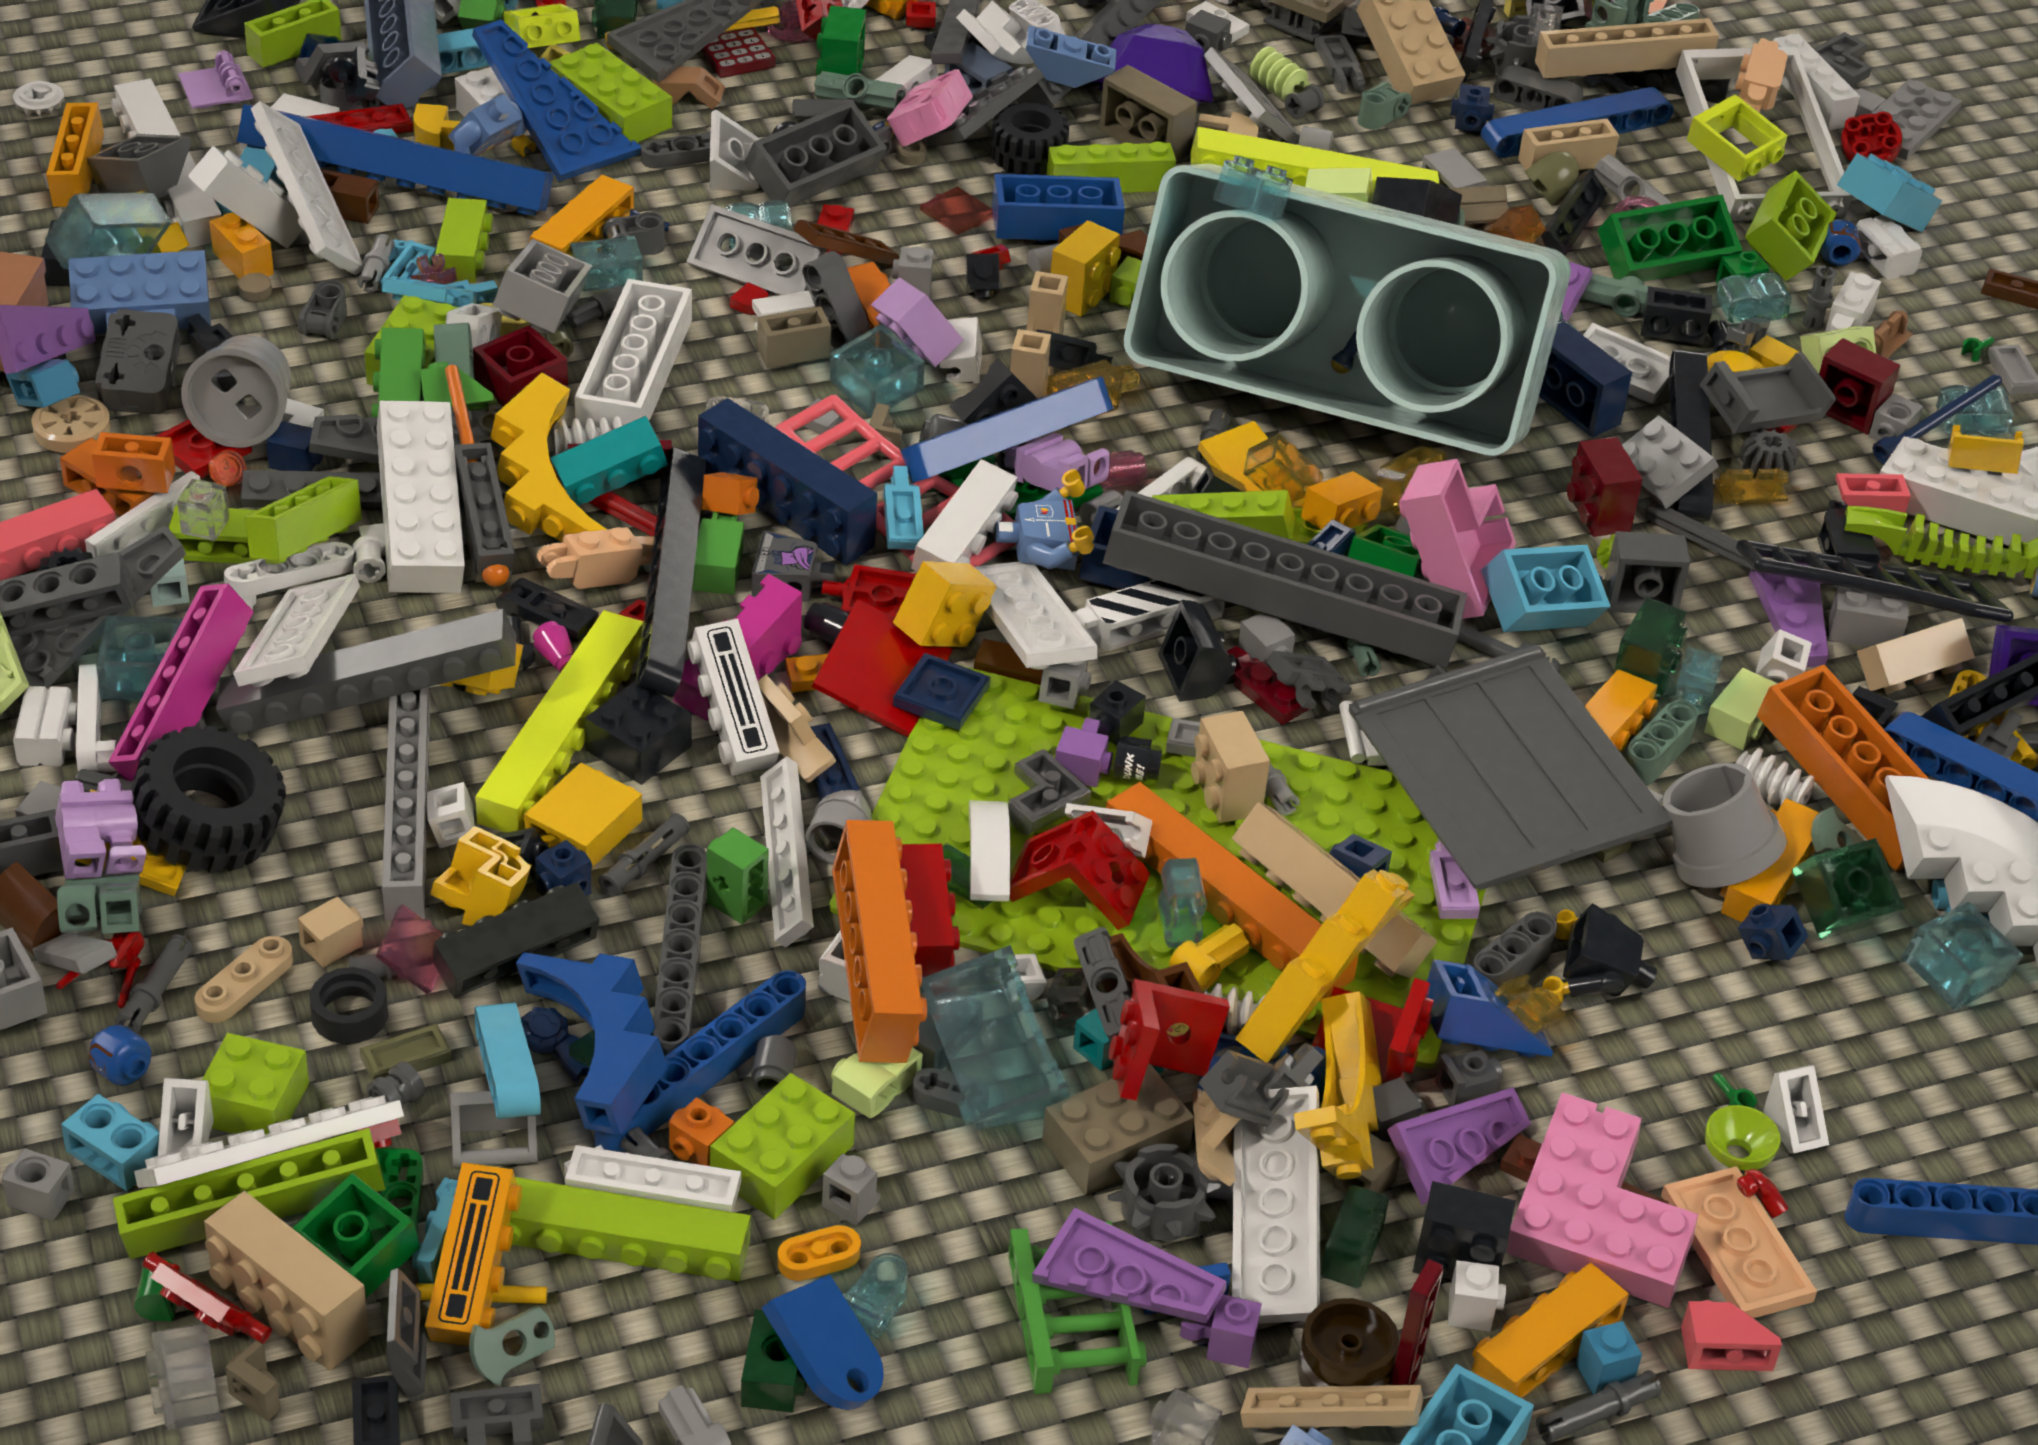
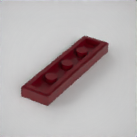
M1430 1259L1427 1260L1410 1291L1390 1385H1414L1421 1372L1444 1270L1442 1264Z

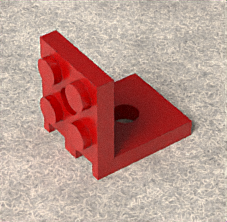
M1092 810L1025 841L1010 875L1009 898L1014 902L1070 878L1115 928L1119 930L1130 925L1150 872Z
M1414 978L1403 1009L1366 997L1371 1002L1382 1084L1400 1077L1403 1078L1405 1072L1413 1073L1419 1055L1417 1050L1420 1040L1425 1039L1432 1018L1430 1014L1434 999L1428 998L1429 982ZM1334 986L1330 997L1352 992ZM1322 1016L1312 1046H1318L1326 1050Z
M1134 979L1130 1001L1126 1000L1122 1007L1119 1035H1114L1110 1044L1109 1059L1114 1062L1112 1077L1118 1083L1120 1098L1136 1101L1149 1063L1154 1066L1200 1076L1207 1074L1230 1006L1228 999ZM1175 1023H1184L1189 1026L1188 1031L1181 1036H1172L1167 1033L1168 1028Z

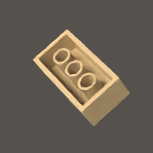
M1429 0L1360 1L1356 11L1395 90L1400 93L1406 92L1412 97L1411 105L1455 94L1466 74Z
M246 1191L240 1193L204 1220L207 1238L205 1246L209 1252L211 1265L209 1273L212 1280L221 1289L225 1290L228 1288L237 1295L249 1312H258L268 1320L271 1328L279 1336H287L294 1341L307 1359L312 1362L317 1360L331 1371L370 1340L364 1284Z

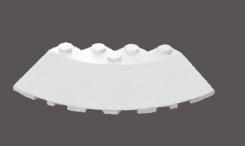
M1887 775L1885 783L1907 878L1944 879L1952 913L1988 912L1996 946H2033L2038 967V822L2002 801L1969 788L1920 777Z

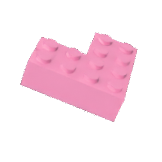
M1458 459L1418 465L1400 499L1399 508L1402 517L1408 521L1411 530L1412 546L1414 549H1418L1423 576L1425 579H1429L1431 583L1467 593L1462 619L1484 616L1491 596L1481 569L1503 549H1514L1516 545L1507 517L1484 520L1485 517L1502 515L1505 512L1497 486L1493 484L1468 489Z
M1562 1092L1512 1222L1507 1254L1565 1274L1571 1271L1577 1273L1591 1262L1627 1291L1630 1296L1669 1308L1694 1238L1698 1214L1621 1189L1638 1143L1642 1118L1609 1107H1605L1604 1112L1601 1113L1597 1111V1103Z

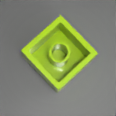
M227 1033L202 1080H207L209 1083L214 1117L212 1129L233 1134L263 1129L264 1134L270 1133L268 1125L291 1119L309 1084L306 1050Z

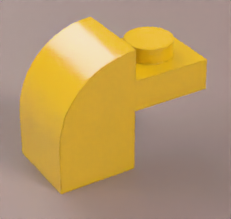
M417 103L413 115L415 142L454 150V144L448 135L461 121L449 120L448 106Z

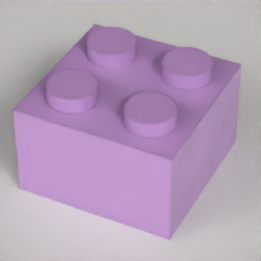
M900 277L871 304L878 313L875 317L878 323L886 331H892L897 337L894 340L896 344L906 354L910 353L919 363L925 360L936 367L964 340L926 294Z

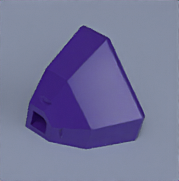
M1144 24L1119 34L1110 45V48L1116 49L1114 72L1126 65H1130L1195 100L1197 107H1199L1200 102L1212 103L1213 94L1206 60L1203 56L1204 50L1187 31L1159 24ZM1105 77L1090 83L1099 85L1098 90L1103 91Z

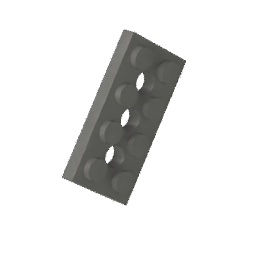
M1020 67L1010 74L1004 71L991 79L992 85L988 88H980L972 94L973 99L966 105L952 125L925 137L926 144L929 148L965 140L1043 79L1042 72L1038 67L1027 70L1025 67Z

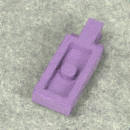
M1438 838L1435 844L1436 850H1430L1429 865L1439 918L1478 919L1480 905L1477 890L1473 888Z

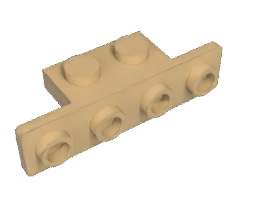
M765 675L758 681L779 752L784 758L787 756L798 764V774L806 783H809L836 762V759L816 737L808 723L813 718L800 702L794 706L792 702L795 698L782 682L776 686Z
M1197 1088L1192 1094L1198 1167L1210 1180L1215 1182L1220 1180L1230 1187L1236 1181L1231 1130L1241 1118L1220 1112L1207 1093Z

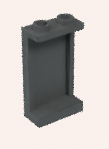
M1803 352L1795 353L1787 365L1733 372L1725 361L1715 362L1700 384L1734 434L1756 431L1760 428L1769 429L1821 421L1836 400L1835 395Z

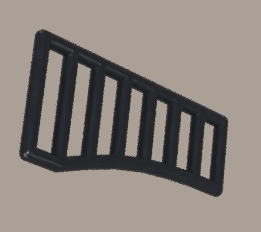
M1744 539L1739 540L1736 544L1737 551L1758 572L1865 591L1975 618L2004 623L2011 622L2014 618L2013 612L1976 580ZM1865 575L1872 576L1874 579L1867 578ZM1898 581H1903L1910 587L1903 586ZM1932 587H1937L1946 596L1938 594ZM1964 592L1972 594L1982 604L1975 603Z

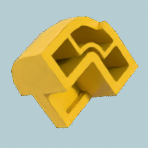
M474 826L458 840L451 866L433 882L430 895L441 899L450 907L465 910L461 924L473 926L480 918L487 915L496 916L504 913L517 902L526 885L531 865L527 864L519 855L520 847Z

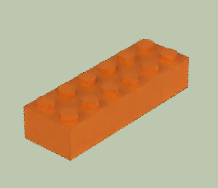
M1824 664L1769 687L1756 716L1809 775L1815 777L1814 781L1868 841H1875V845L1879 844L1882 849L1883 858L1896 872L1904 869L1905 865L1885 778L1887 775L1929 778Z
M846 820L832 868L859 1062L907 1063L912 1047H916L919 1042L920 1022H925L927 1018V1000L925 997H920L919 990L922 984V968L920 964H915L914 958L917 951V936L915 932H910L909 926L912 919V904L910 900H905L904 894L907 887V872L905 868H900L899 862L902 856V840L900 837L895 836L893 821Z

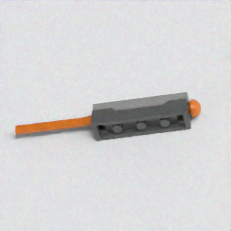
M448 365L445 368V374L460 439V445H455L459 506L475 582H485L489 586L499 587L505 584L507 580H511L515 553L491 442L474 443L458 366Z

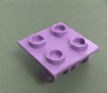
M222 50L215 56V68L178 73L192 109H204L225 103L235 104L253 99L239 64L234 63V58L228 51Z

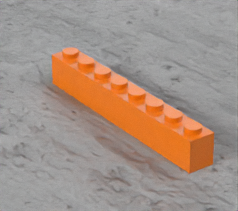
M1141 782L1136 783L1107 801L1106 808L1132 811L1153 820L1145 858H1138L1144 860L1159 872L1165 880L1171 882L1184 892L1191 901L1198 903L1213 915L1220 924L1231 925L1235 923L1244 931L1249 946L1268 959L1275 968L1283 971L1289 962L1299 957L1322 924ZM1359 954L1334 982L1322 999L1330 997L1334 986L1343 988L1354 981Z

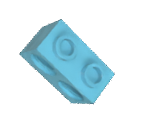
M100 1094L94 1096L61 1124L66 1152L125 1191H128L137 1183L134 1171L146 1168L145 1160L158 1156L159 1131L149 1122H141L129 1114L123 1105L118 1102L112 1103Z

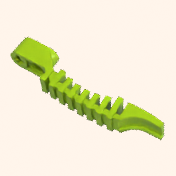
M1847 506L1845 511V531L1868 534L1883 540L1891 548L1893 555L1904 556V561L1913 562L1914 559L1921 560V564L1927 566L1930 565V562L1937 563V567L1946 569L1947 565L1954 566V570L1963 572L1964 568H1971V572L1980 574L1981 570H1988V574L1997 576L1998 572H2005V576L2014 578L2016 573L2023 570V577L2030 579L2033 578L2035 568L2038 567V537L2029 542L2021 541V534L2013 533L2009 548L2006 549L2003 548V536L1995 535L1991 548L1985 547L1986 536L1978 535L1974 546L1969 545L1970 534L1961 533L1958 543H1953L1954 530L1946 528L1941 541L1938 540L1939 524L1930 522L1925 534V515L1916 514L1909 533L1906 534L1907 528L1903 526L1907 513L1864 506Z

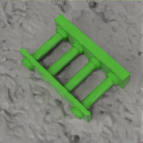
M1027 1228L1011 1229L1008 1260L1034 1394L1052 1393L1053 1375L1060 1374V1370L1119 1364L1125 1365L1129 1386L1138 1385L1140 1367L1146 1366L1147 1357L1144 1341H1137L1130 1305L1111 1301L1113 1312L1052 1317L1051 1313H1044L1042 1305L1046 1304V1300L1088 1297V1295L1032 1282V1273L1048 1248L1038 1249L1037 1245H1030ZM1117 1329L1120 1347L1059 1352L1058 1348H1051L1049 1339H1053L1055 1334Z

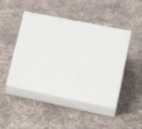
M718 110L711 112L710 189L755 191L758 189L759 184L744 162L753 142L760 138Z

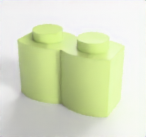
M912 1047L907 1063L859 1062L858 1053L851 1055L847 1059L843 1058L835 1065L831 1074L833 1079L832 1094L868 1118L875 1117L890 1104L896 1095L901 1094L913 1084L914 1075L922 1068L923 1054Z

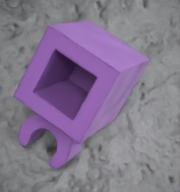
M1086 717L1082 730L1065 726L1056 749L1055 759L1084 785L1097 788L1102 773L1108 774L1110 771L1113 753L1107 751L1109 736L1097 733L1100 720Z
M1223 1295L1216 1306L1215 1314H1211L1207 1323L1182 1321L1180 1336L1187 1340H1199L1203 1337L1209 1338L1207 1360L1249 1369L1262 1303Z

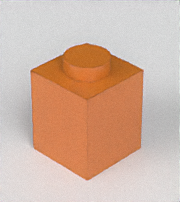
M724 472L704 475L701 509L733 515L755 513L756 505L759 501L758 478Z

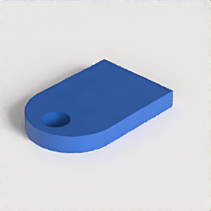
M830 1274L771 1299L761 1308L805 1381L821 1400L839 1409L852 1410L863 1406L879 1392L884 1377L880 1355ZM847 1377L852 1378L857 1383L860 1392L850 1387Z

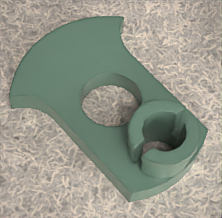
M1834 807L1819 812L1814 818L1811 836L1815 852L1825 851L1856 877L1867 872L1871 865L1882 861L1883 853L1879 844L1875 845L1873 840L1866 842L1841 822L1836 816ZM1837 835L1843 838L1846 844V852L1840 848Z
M535 1306L492 1328L483 1329L479 1325L474 1324L469 1342L470 1356L476 1370L482 1377L493 1384L501 1386L504 1375L510 1369L555 1347V1331L546 1312L540 1307ZM537 1323L538 1330L534 1335L533 1329L535 1324ZM516 1330L523 1341L522 1347L519 1352L509 1356L503 1349V1338L508 1332Z

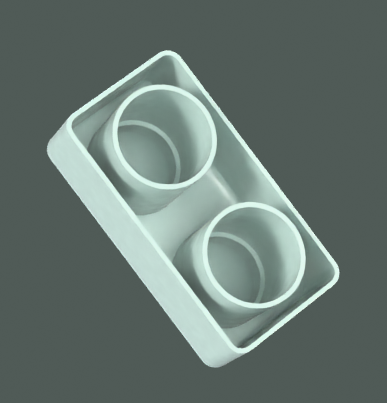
M1215 164L1180 165L1168 170L1160 183L1124 335V347L1129 357L1142 365L1480 454L1495 456L1504 453L1522 441L1530 431L1566 295L1571 268L1567 258L1555 249ZM1354 331H1357L1358 351L1353 357V368L1346 374L1336 373L1331 366L1332 357L1344 349Z

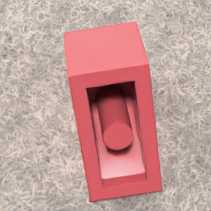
M1836 474L1835 479L1842 500L1848 506L1874 507L1906 513L1911 495L1903 474Z
M1710 1300L1688 1302L1681 1325L1688 1369L1774 1370L1782 1346L1780 1337L1731 1302H1713Z

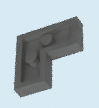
M1846 32L1813 48L1850 86L1870 76L1872 67L1857 59L1865 55L1867 44Z

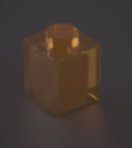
M1530 204L1511 207L1489 228L1491 234L1532 244L1546 229L1540 220L1539 214Z

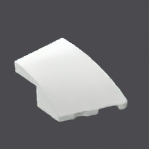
M993 0L977 18L965 9L956 17L992 55L1000 60L1015 64L1034 63L1026 51L1027 31Z

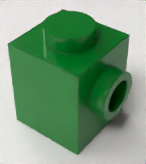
M1755 250L1721 256L1715 282L1730 300L1763 294L1766 281L1769 278L1770 268Z

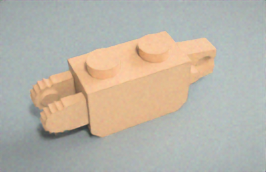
M1761 38L1758 44H1753L1750 54L1744 53L1739 71L1742 72H1739L1735 89L1740 90L1738 97L1759 113L1761 109L1769 110L1774 107L1777 92L1781 86L1788 55L1783 50L1778 49V42Z
M628 527L564 535L563 542L544 545V547L538 550L537 559L541 565H547L546 571L551 578H569L578 590L625 584L631 582L637 576L639 566L651 563L654 536H634Z

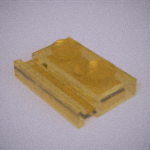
M1528 974L1505 981L1494 994L1497 997L1504 995L1510 1001L1507 1007L1534 1034L1556 1026L1567 1015L1560 1008L1562 1002L1552 991L1546 988L1542 989L1540 986L1533 988L1527 982L1531 978Z

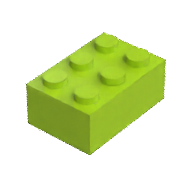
M1795 170L1768 189L1744 238L1748 241L1750 247L1759 252L1769 263L1771 269L1779 273L1787 281L1814 263L1827 236L1829 223L1834 221L1837 213Z
M404 295L364 352L367 384L373 385L374 371H380V360L375 359V339H381L382 328L423 329L426 338L425 369H427L429 364L435 362L434 325L446 324L447 312L459 307Z
M789 1073L710 1145V1167L741 1171V1185L738 1197L775 1220L818 1180L842 1153L845 1154L854 1145L855 1112L793 1073Z

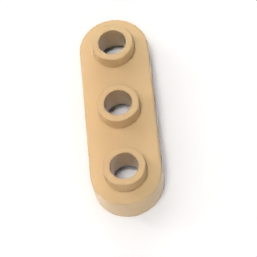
M280 936L261 938L204 984L195 994V1006L199 1018L209 1023L224 1022L258 996L292 966L293 954L290 942Z

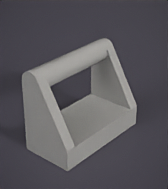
M490 1091L450 1093L453 1168H461L462 1162L486 1166L538 1163L536 1116L497 1120ZM528 1129L529 1147L461 1151V1132Z

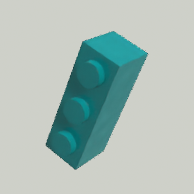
M646 416L550 458L562 487L577 505L590 502L600 495L621 488L629 482L647 474H653L659 469L668 466L662 446Z

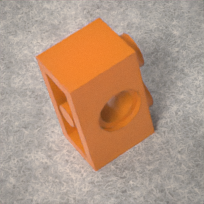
M100 432L92 453L96 486L98 488L168 493L176 471L172 438Z

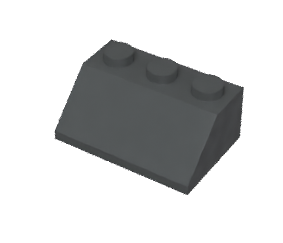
M136 134L86 159L100 194L114 195L115 198H121L131 193L143 191L149 200H156L166 196V190L178 184L191 145V139L189 136Z

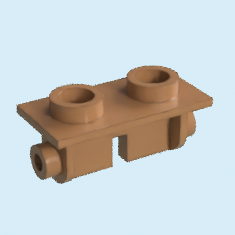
M1902 310L1893 311L1889 315L1888 321L1884 320L1874 330L1876 354L1888 359L1913 336L1912 332L1906 330L1908 323L1906 312Z

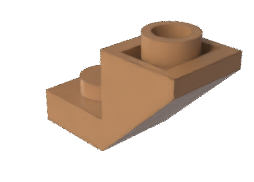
M678 67L661 82L658 83L656 80H652L655 85L672 96L673 105L690 91L699 102L704 103L710 109H714L720 103L725 86L703 67Z

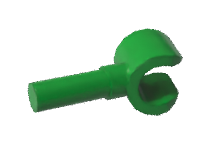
M1989 336L1982 341L1972 337L1965 339L1961 355L1970 352L1972 353L1971 360L1978 362L1981 351L1993 344L1994 338Z
M1720 1072L1714 1074L1713 1080L1730 1100L1728 1106L1743 1105L1751 1108L1755 1107L1757 1098L1752 1091L1744 1088L1736 1090Z

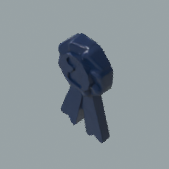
M534 1007L532 1011L521 1017L527 1044L531 1051L553 1053L575 1082L581 1076L588 1075L595 1044L569 1034L567 1018L563 1017L555 1008Z

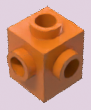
M696 1097L685 1108L678 1109L672 1115L668 1124L669 1149L681 1160L689 1161L692 1164L710 1166V1145L734 1125L735 1121L725 1116L719 1108L710 1106Z

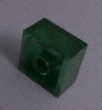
M1647 597L1621 639L1614 673L1620 669L1657 684L1655 697L1657 694L1662 696L1670 680L1669 673L1675 674L1683 657V654L1678 653V649L1683 647L1689 632V628L1684 627L1687 612Z
M1876 838L1815 854L1791 869L1819 940L1882 923L1905 909Z

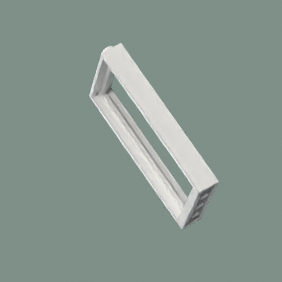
M1778 47L1779 50H1783L1788 55L1783 77L1787 78L1830 191L1817 193L1837 213L1835 218L1846 217L1853 195L1837 186L1845 172L1796 47ZM1752 48L1682 50L1676 75L1692 120L1696 115L1709 109L1699 80L1737 79L1739 72H1742L1739 70L1744 53L1750 54ZM1705 155L1718 194H1723L1732 221L1753 220L1766 194H1739L1734 178Z

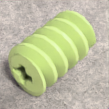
M1272 46L1261 49L1249 66L1250 78L1260 83L1265 89H1268L1284 102L1288 94L1293 92L1300 93L1306 86L1310 85L1308 73L1296 63H1292L1289 58L1284 57L1282 53L1276 52Z

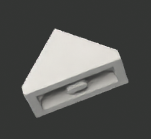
M1814 1065L1774 1073L1763 1112L1778 1127L1780 1138L1789 1153H1798L1829 1145Z
M164 1078L158 1156L181 1152L183 1158L188 1156L186 1148L208 1142L214 1121L209 1083L207 1080Z

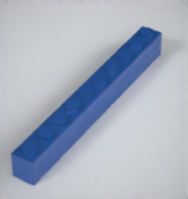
M243 104L237 142L247 144V147L265 149L267 144L254 125L256 120L251 111L254 105ZM278 111L300 124L319 167H325L327 162L337 165L336 171L355 174L357 169L366 171V177L374 180L385 181L386 176L396 178V184L400 186L415 188L416 183L427 185L426 191L435 194L445 195L446 190L457 192L456 198L488 199V206L505 209L506 204L518 206L517 212L536 216V211H547L554 173Z

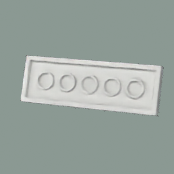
M259 101L251 108L256 120L254 123L255 128L263 136L267 144L265 150L277 166L276 174L286 186L289 193L287 198L300 217L298 219L299 225L310 239L309 247L319 259L324 258L332 262L338 269H345L357 275L364 268L363 261L300 124Z
M1019 561L974 567L997 585L986 612L1026 668L1041 670L1054 664L1080 665L1086 660L1097 659V644L1034 564Z
M356 573L289 589L233 674L238 687L252 684L253 687H260L269 684L277 677L287 675L288 678L293 679L307 674L360 588Z
M1317 1086L1285 1088L1289 1090V1096L1286 1102L1271 1117L1272 1122L1268 1127L1244 1119H1240L1234 1126L1236 1181L1233 1183L1232 1297L1262 1303L1259 1324L1306 1321L1307 1316L1320 1305L1319 1149L1296 1130L1294 1113L1319 1108ZM1269 1089V1097H1275L1280 1089Z
M384 1095L368 1097L348 1103L350 1111L347 1112L345 1106L310 1113L308 1114L310 1120L308 1123H305L304 1117L294 1120L289 1119L268 1125L270 1132L268 1134H264V1130L259 1129L228 1136L229 1145L223 1146V1142L220 1140L186 1148L188 1156L183 1158L181 1152L152 1157L145 1160L146 1168L134 1171L138 1188L160 1186L404 1117L400 1100L386 1102Z

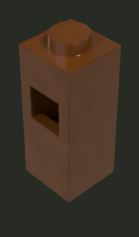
M320 169L342 218L368 224L380 207L378 180Z

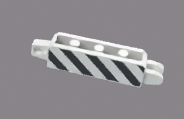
M1152 580L1087 599L1085 608L1078 609L1072 613L1100 649L1111 651L1167 634L1181 600H1191L1202 604L1208 610L1212 620L1222 618L1225 602L1196 591L1185 590L1173 584Z

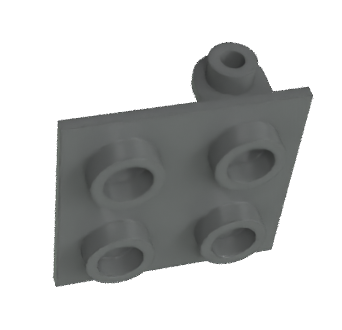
M1270 2L1269 8L1272 9V13L1264 18L1263 22L1274 26L1278 30L1287 31L1299 36L1302 40L1313 42L1316 36H1321L1338 22L1342 15L1337 14L1327 23H1323Z

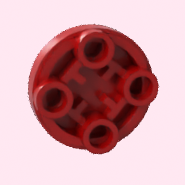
M1881 111L1877 114H1863L1848 118L1841 134V149L1846 158L1852 161L1857 153L1868 158L1871 153L1882 160L1892 162L1898 156L1902 147V132L1897 123L1892 120V115Z

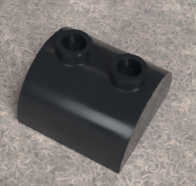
M1191 600L1180 601L1158 652V656L1179 702L1208 698L1223 688L1230 676L1234 674L1236 668L1234 655L1228 654L1225 649L1224 633L1217 631L1208 610L1202 604Z

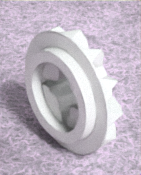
M45 81L27 83L19 87L13 94V101L17 110L24 111L26 115L32 113L40 115L44 112L51 114L53 109L61 108V103L65 101L64 92L61 87Z

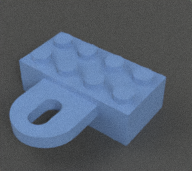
M205 250L69 258L71 307L88 308L90 319L94 325V334H106L109 316L111 313L117 314L118 309L170 313L177 318L179 329L189 328L187 317L199 313L211 326Z

